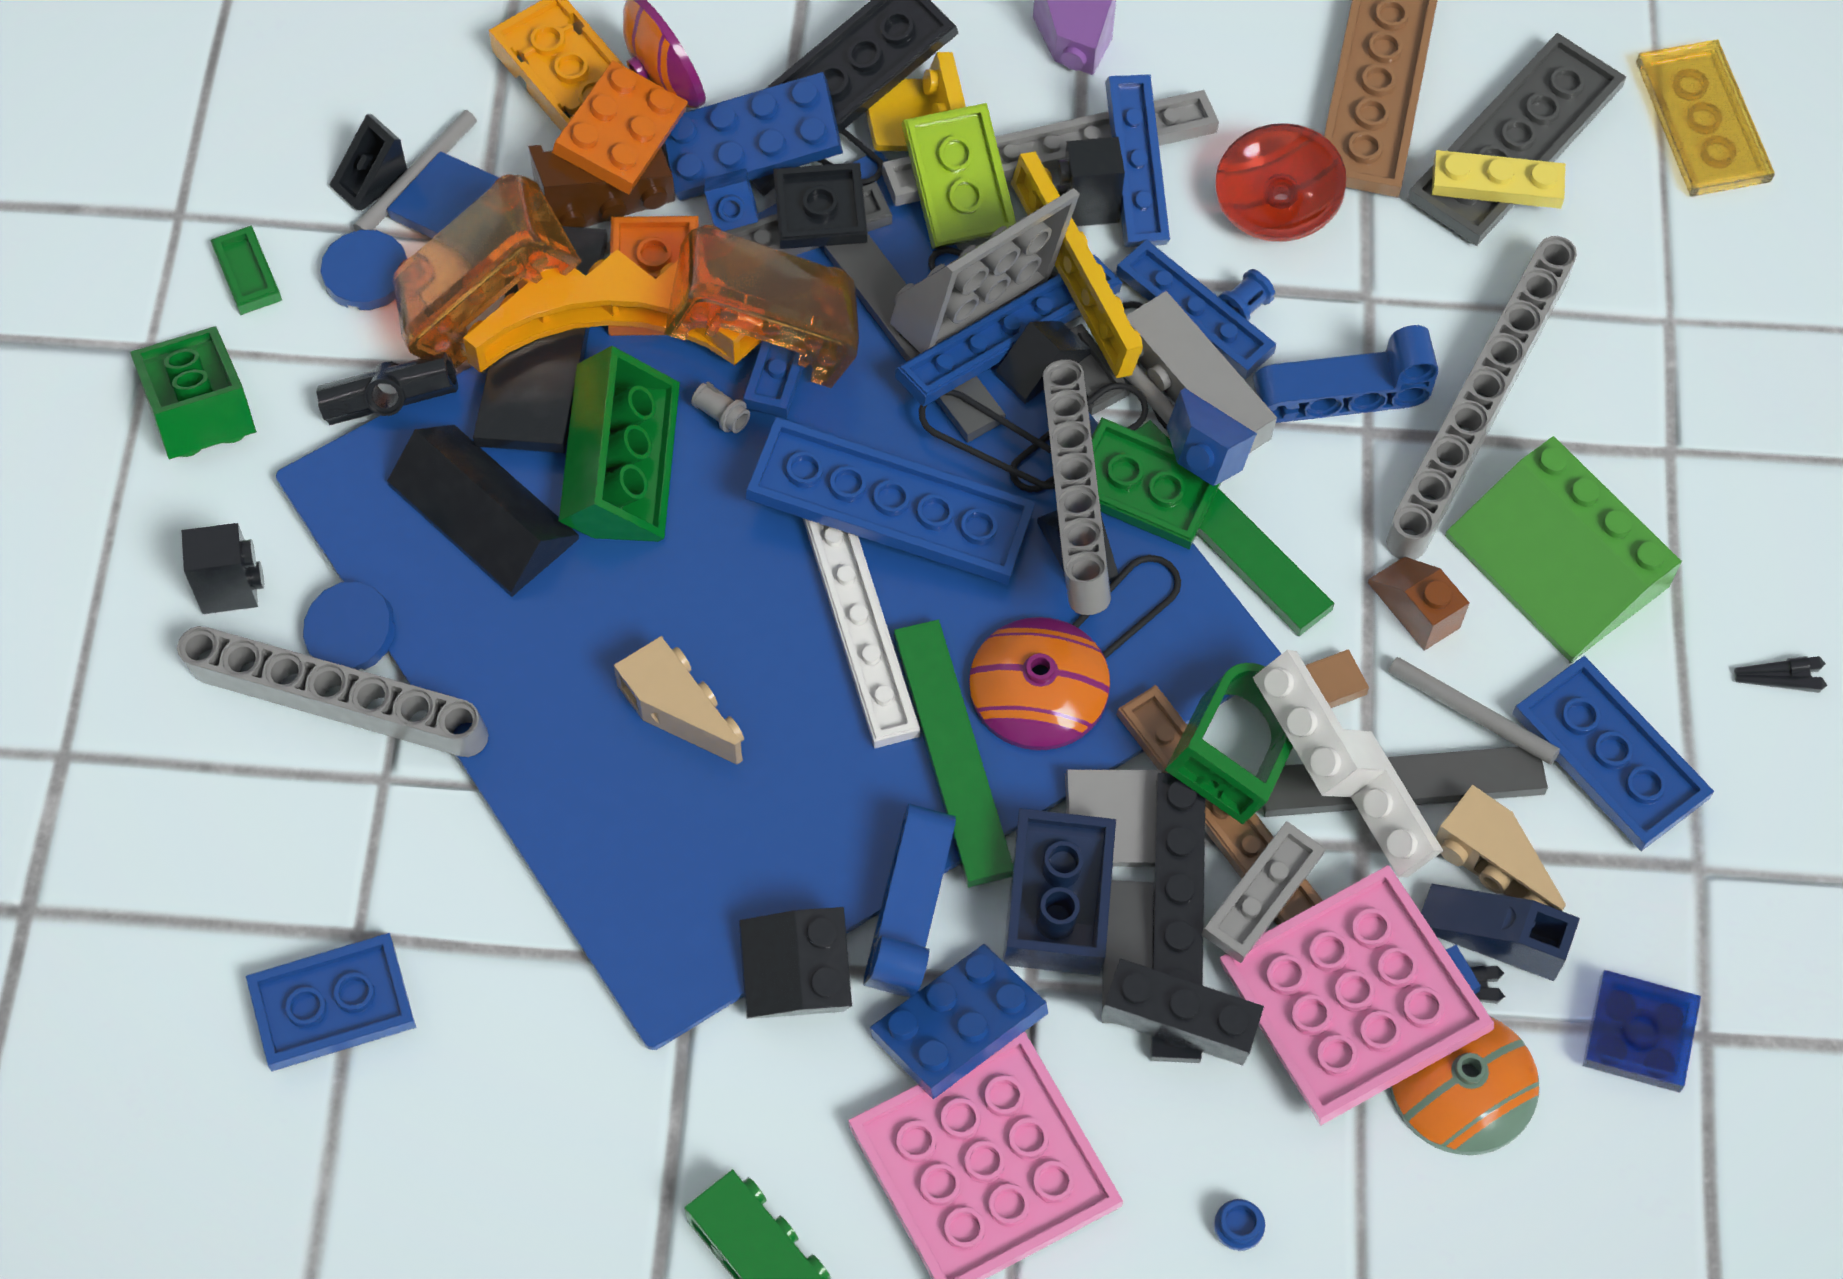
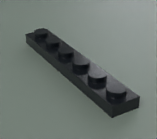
M1158 773L1156 778L1153 969L1203 985V936L1201 934L1204 929L1205 798L1170 773ZM1151 1035L1150 1061L1201 1062L1202 1052Z

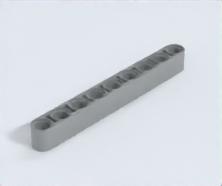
M1550 236L1543 239L1538 245L1395 511L1386 542L1388 550L1396 558L1408 557L1416 560L1428 548L1567 285L1577 256L1576 247L1568 239L1560 236ZM1496 360L1503 361V362H1505L1506 364L1499 363V362L1496 361ZM1477 393L1486 394L1489 397H1483ZM1463 426L1469 428L1472 431L1462 430L1460 427ZM1442 460L1449 461V462H1451V463L1454 464V465H1446V464L1442 463L1441 461H1442ZM1421 495H1430L1436 500H1429ZM1403 529L1413 530L1418 535H1409Z

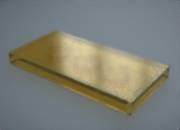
M1718 39L1639 53L1636 64L1690 197L1772 182L1775 172Z

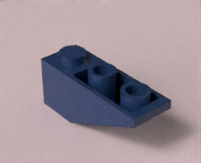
M1431 884L1421 914L1438 938L1551 981H1555L1567 959L1580 920L1579 917L1534 900Z

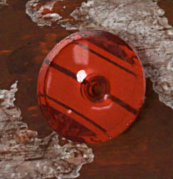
M1277 123L1264 125L1240 136L1222 156L1216 173V194L1225 216L1233 225L1246 234L1267 241H1292L1317 232L1336 215L1342 205L1346 192V170L1338 150L1320 133L1296 124ZM1278 194H1285L1288 196V198L1284 200H1277L1274 197Z

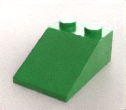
M216 326L130 352L168 459L179 456H193L200 452L201 449L221 443H235L247 435L256 433L243 386Z

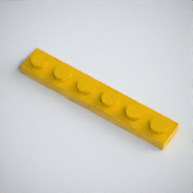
M1036 151L1020 154L1011 185L1027 215L1060 195L1053 184L1050 171L1044 168ZM1071 217L1055 262V267L1115 377L1131 376L1142 353L1143 344L1141 336L1131 326L1124 313L1122 301L1114 295L1106 280L1103 267L1096 262L1088 248L1085 234L1079 231Z

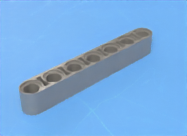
M1058 360L1045 368L1043 381L1068 602L1071 609L1082 615H1094L1108 607L1111 601L1084 371L1082 366L1076 361Z
M197 626L190 628L183 633L178 641V655L194 677L206 684L461 757L477 755L488 742V730L478 710L472 703L463 699L209 627ZM212 650L209 656L197 660L204 651ZM255 662L249 670L239 672L246 663ZM298 674L291 683L282 684L287 676ZM341 686L340 690L333 696L324 697L330 688ZM385 698L379 707L367 709L373 700ZM422 710L428 711L422 720L410 722L415 713ZM472 723L470 729L465 733L453 734L459 725Z

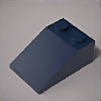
M1019 809L1003 961L1008 966L1100 975L1106 958L1116 819Z

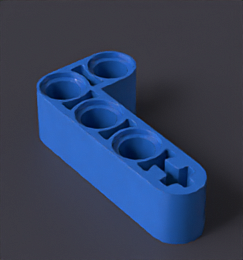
M1411 325L1398 329L1390 336L1385 352L1273 364L1259 369L1252 378L1256 394L1277 417L1276 423L1418 406L1426 402L1432 394L1438 375V365L1429 330L1421 325Z
M912 804L907 805L865 969L863 986L909 998L919 991L929 959L930 949L926 948L954 832L956 816Z

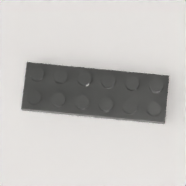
M1556 33L1446 151L1554 162L1620 91L1627 76L1561 34ZM1433 165L1409 190L1407 198L1408 201L1476 246L1515 205L1432 195Z

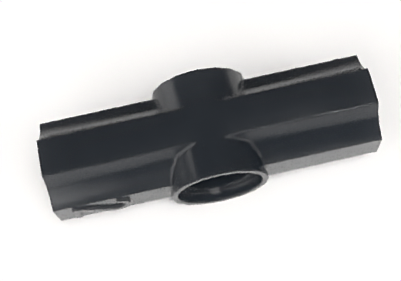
M446 352L402 364L392 361L383 362L377 365L372 372L319 385L316 394L318 397V407L323 419L329 425L371 414L381 416L394 415L405 405L457 392L458 382L452 359L448 357ZM389 384L396 389L397 393H385L380 390L378 385Z

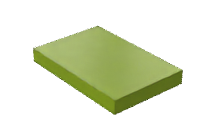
M987 103L903 120L901 123L932 249L988 238L1000 227L1006 226L1008 228L1016 223Z

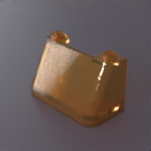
M508 174L500 177L480 198L412 257L404 260L398 266L393 276L401 336L411 354L424 358L446 352L448 357L452 359L456 369L467 360L466 352L461 343L464 344L463 337L468 332L466 326L521 279L525 278L537 284L543 279L540 272L544 270L558 268L560 274L566 276L581 263L579 256L538 183L522 175Z
M703 225L691 230L681 244L664 334L685 341L689 331L696 328H706L705 335L711 337L715 336L720 327L799 352L798 365L807 367L809 363L812 365L811 382L832 388L854 361L858 351L859 326L855 282L853 278L840 268L827 267L723 232L716 226Z

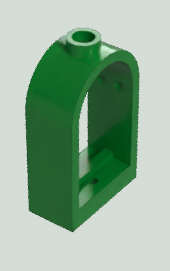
M1240 663L1231 667L1202 696L1165 768V771L1241 824L1249 820L1267 803L1293 748L1252 678L1266 667L1256 663ZM1224 695H1235L1249 701L1263 714L1271 732L1270 747L1256 776L1203 740Z

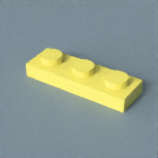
M1436 150L1433 160L1432 195L1561 209L1565 198L1566 163Z

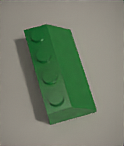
M610 346L577 364L559 522L594 539L655 542L664 539L680 382L614 346Z

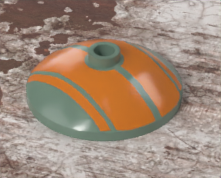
M1493 1017L1491 1019L1494 1022V1030L1390 1087L1394 1105L1402 1120L1419 1138L1435 1148L1460 1155H1479L1493 1152L1516 1139L1526 1128L1535 1112L1539 1098V1076L1535 1061L1521 1038L1512 1029ZM1466 1064L1474 1066L1478 1071V1076H1467L1463 1072L1462 1066Z

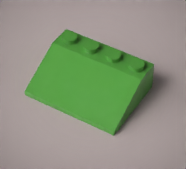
M1554 436L1521 459L1454 523L1445 534L1461 553L1570 663L1667 590L1682 563L1647 526Z

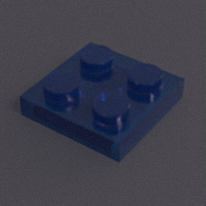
M1604 970L1599 980L1582 1066L1680 1093L1685 1086L1701 996Z

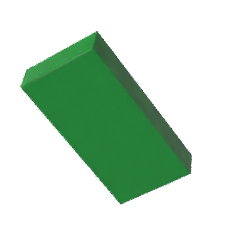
M252 225L210 240L240 315L282 301L279 289Z

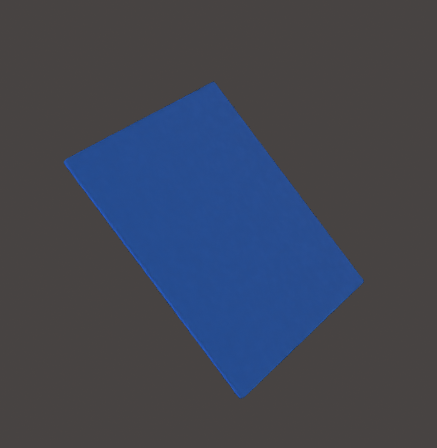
M874 151L883 162L889 161L883 153ZM868 155L853 162H860L862 179L869 178L877 172V163ZM882 175L875 182H877L891 211L892 224L867 233L904 282L915 285L930 274L928 259L932 252L937 249H932L921 202L917 201L894 206ZM776 204L759 212L758 220L777 214ZM714 237L699 245V262L764 313L765 332L780 289L823 299V310L787 418L747 409L750 411V418L746 426L738 433H733L732 431L724 432L720 429L718 421L702 410L695 408L691 403L696 389L702 383L706 384V382L713 384L715 388L734 401L738 399L743 401L762 342L734 366L710 349L678 335L609 336L608 325L590 327L583 361L610 346H614L680 382L665 537L659 542L594 539L573 529L579 535V540L511 597L388 485L387 480L415 429L455 425L474 441L473 435L488 368L480 373L472 366L456 375L458 382L457 392L405 405L398 413L391 416L380 415L283 467L276 473L279 486L341 581H358L372 586L390 602L393 609L395 636L388 653L407 682L413 686L466 700L472 703L478 710L488 730V742L477 755L470 757L456 755L457 759L641 1041L649 1050H657L745 996L739 920L793 910L844 907L846 934L880 912L907 805L912 804L945 813L895 643V629L939 619L1004 836L1017 830L1020 808L1048 811L1066 800L1065 773L1067 770H1114L1144 752L1116 715L1118 709L1154 685H1157L1188 725L1202 696L1231 667L1240 663H1256L1267 666L1281 655V652L1194 543H1192L1189 550L1101 512L1118 574L1138 557L1146 555L1160 556L1170 561L1178 570L1181 578L1180 592L1173 602L1105 659L1110 674L1108 702L1100 720L1082 738L1056 749L1030 750L1011 745L989 731L974 710L969 690L971 665L983 642L999 628L1020 619L1045 617L1058 619L1072 625L1081 615L1071 609L1069 605L1064 571L1037 523L1038 517L1057 510L1055 489H1043L1039 492L1023 491L1014 485L1010 479L1009 472L932 436L923 428L919 420V407L921 404L895 378L897 367L905 363V359L826 256L824 246L729 276L715 245ZM956 245L946 246L959 249ZM947 253L941 254L936 257L935 266L937 267L940 264L948 265L959 258V256ZM1001 362L977 375L978 379L1004 411L1005 419L1038 439L1049 431L1045 390L1025 404L995 375L996 369ZM936 400L929 403L925 410L926 419L935 430L1008 465H1011V462L1020 453L1033 444L1002 424L967 443ZM1089 413L1091 435H1093L1098 423ZM775 417L1036 501L1008 585L859 537L920 728V737L874 749L803 518L745 499L747 487ZM568 438L564 453L480 447L559 517ZM1050 438L1045 442V443L1048 444L1049 446H1050ZM1038 447L1021 461L1016 469L1041 481H1045L1054 475L1052 455ZM1018 477V479H1019L1022 483L1027 484V485H1030V486H1031V485H1034V484H1032V483H1030V482H1028V481H1026V480H1024V479ZM1145 562L1139 564L1111 592V601L1108 607L1100 613L1090 615L1080 625L1079 629L1085 632L1097 644L1101 652H1104L1170 595L1174 588L1172 573L1160 563ZM660 636L663 637L671 649L678 647L689 661L692 669L689 673L697 684L704 681L713 692L718 703L715 708L724 719L730 716L742 731L744 741L741 742L743 761L736 765L643 721L617 686L614 665ZM1042 665L1035 666L1032 669L1037 675H1044L1049 671ZM1224 695L1220 705L1235 695ZM472 723L459 725L453 734L465 733L470 729ZM953 836L944 874L961 864Z

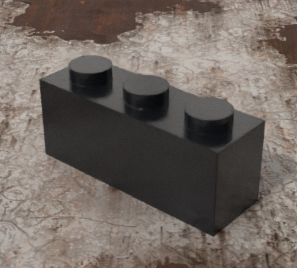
M1120 958L1101 1019L1243 1066L1250 1054L1264 1006Z

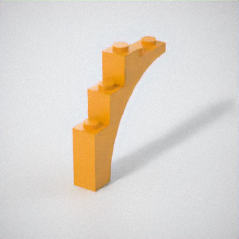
M546 246L536 256L528 257L519 267V270L516 272L518 292L506 296L499 305V308L485 320H479L474 323L466 336L463 337L468 363L480 373L506 354L537 339L571 329L606 325L643 327L675 334L710 349L735 366L763 341L765 317L760 309L687 252L675 263L671 262L664 266L657 278L654 279L618 249L605 260H598L585 276L549 246Z

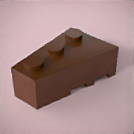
M541 145L528 146L536 194L541 202V209L547 225L585 228L605 221L611 222V217H624L646 209H658L667 203L675 201L673 176L662 148H660L628 195L553 154L552 151L544 152Z

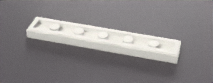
M803 518L874 749L920 737V728L859 537Z

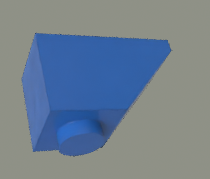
M1186 388L1180 390L1166 427L1177 463L1212 486H1216L1243 471L1257 435L1256 432Z

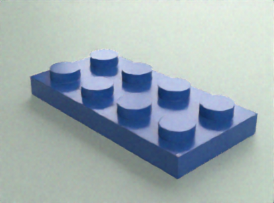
M823 72L685 112L665 141L670 171L673 176L674 191L679 201L705 194L704 185L706 178L746 168L749 179L754 180L774 174L773 169L798 167L843 154L829 86Z
M1585 655L1514 708L1512 715L1528 731L1560 748L1556 762L1641 852L1707 802L1714 793V790Z

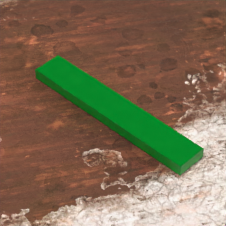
M1151 420L1136 430L1138 433L1172 447L1170 439ZM1218 489L1197 535L1298 636H1301L1333 611L1335 603Z
M938 619L895 629V643L945 813L956 816L953 840L967 887L1010 878L1013 862L940 621Z

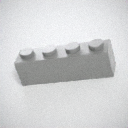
M1167 291L1126 315L1131 326L1139 332L1142 339L1143 349L1138 361L1148 371L1149 379L1161 392L1165 391L1173 402L1176 403L1180 390L1186 388L1256 432L1257 435L1250 453L1271 440L1277 417Z

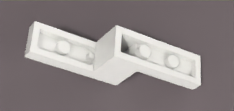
M1286 650L1252 677L1321 795L1352 798L1398 877H1409L1443 852L1442 847L1372 731L1342 728L1297 651Z

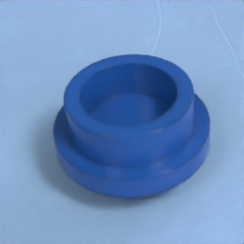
M1243 1199L1231 1200L1223 1204L1216 1213L1214 1220L1215 1234L1219 1241L1229 1249L1236 1251L1249 1250L1261 1241L1265 1232V1219L1261 1210L1252 1202Z

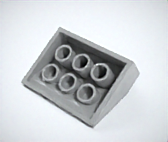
M1074 188L1008 228L1006 226L1000 227L992 234L990 239L979 246H969L961 253L959 258L948 265H938L930 272L927 278L917 284L910 283L904 286L895 296V307L890 324L920 353H923L1048 281L1080 193Z

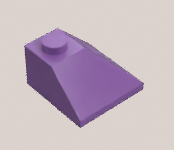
M1034 0L1033 19L1054 61L1065 65L1071 70H1080L1094 75L1113 38L1117 0Z

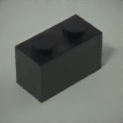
M1119 137L1066 142L1065 159L1058 160L1060 185H1056V190L1060 196L1073 188L1080 193L1072 215V219L1077 227L1119 223L1125 175Z
M232 523L181 530L184 573L202 614L258 607L257 589H264L263 569L261 562H256L252 539H244L239 524Z

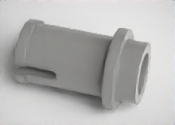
M710 382L702 383L692 396V405L718 421L720 429L724 432L732 431L733 433H738L749 421L750 411L746 409V403L740 399L734 401L715 388Z

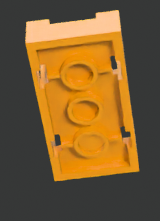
M541 0L489 30L493 53L515 79L519 76L522 77L526 82L527 92L561 132L612 60L624 66L568 0ZM519 55L523 62H520L516 56ZM564 111H566L571 116V118H568L565 115Z

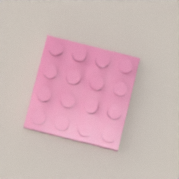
M1389 865L1265 932L1242 963H1239L1228 954L1219 957L1221 966L1241 998L1264 1006L1259 1027L1320 1126L1494 1030L1493 1020Z
M1025 1031L935 1099H932L919 1085H916L848 1120L851 1132L932 1279H986L1117 1210L1123 1204L1121 1196Z

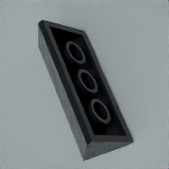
M455 425L415 429L387 480L388 485L511 597L579 540V535L571 527L559 522V517L483 449L475 446L474 441Z

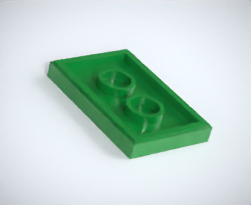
M1102 417L1092 435L1101 512L1190 550L1221 483L1212 486L1179 465L1173 447Z

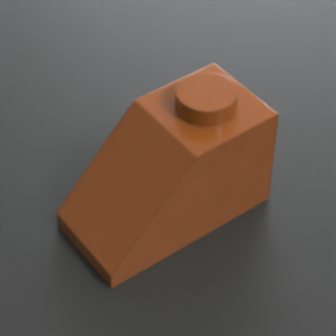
M1403 557L1368 580L1371 588L1424 651L1461 628L1470 604L1441 568L1408 557Z

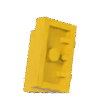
M936 52L930 68L924 72L923 79L905 78L866 111L875 150L908 151L901 124L905 119L966 107L953 52Z

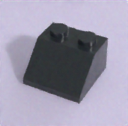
M844 907L793 910L739 920L746 1019L844 1012L852 1006Z

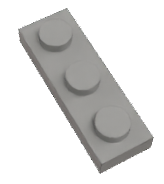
M1286 821L1205 926L1201 935L1239 963H1242L1321 859L1326 848Z

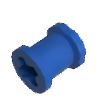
M1250 269L1243 274L1242 282L1231 291H1223L1218 297L1249 321L1250 314L1262 304L1267 305L1274 300L1275 290L1266 276L1258 270Z

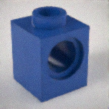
M746 168L705 179L704 192L716 233L758 222V208Z

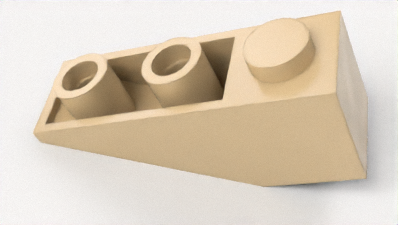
M660 636L614 665L617 686L643 721L736 765L743 761L741 742L744 741L742 731L730 716L725 719L715 708L718 703L713 692L704 681L697 684L689 673L692 670L689 661L678 647L671 649L663 637Z
M1472 785L1438 830L1436 839L1443 849V852L1440 854L1451 864L1464 866L1479 877L1481 883L1494 893H1503L1510 897L1534 900L1563 911L1566 906L1563 898L1513 812Z

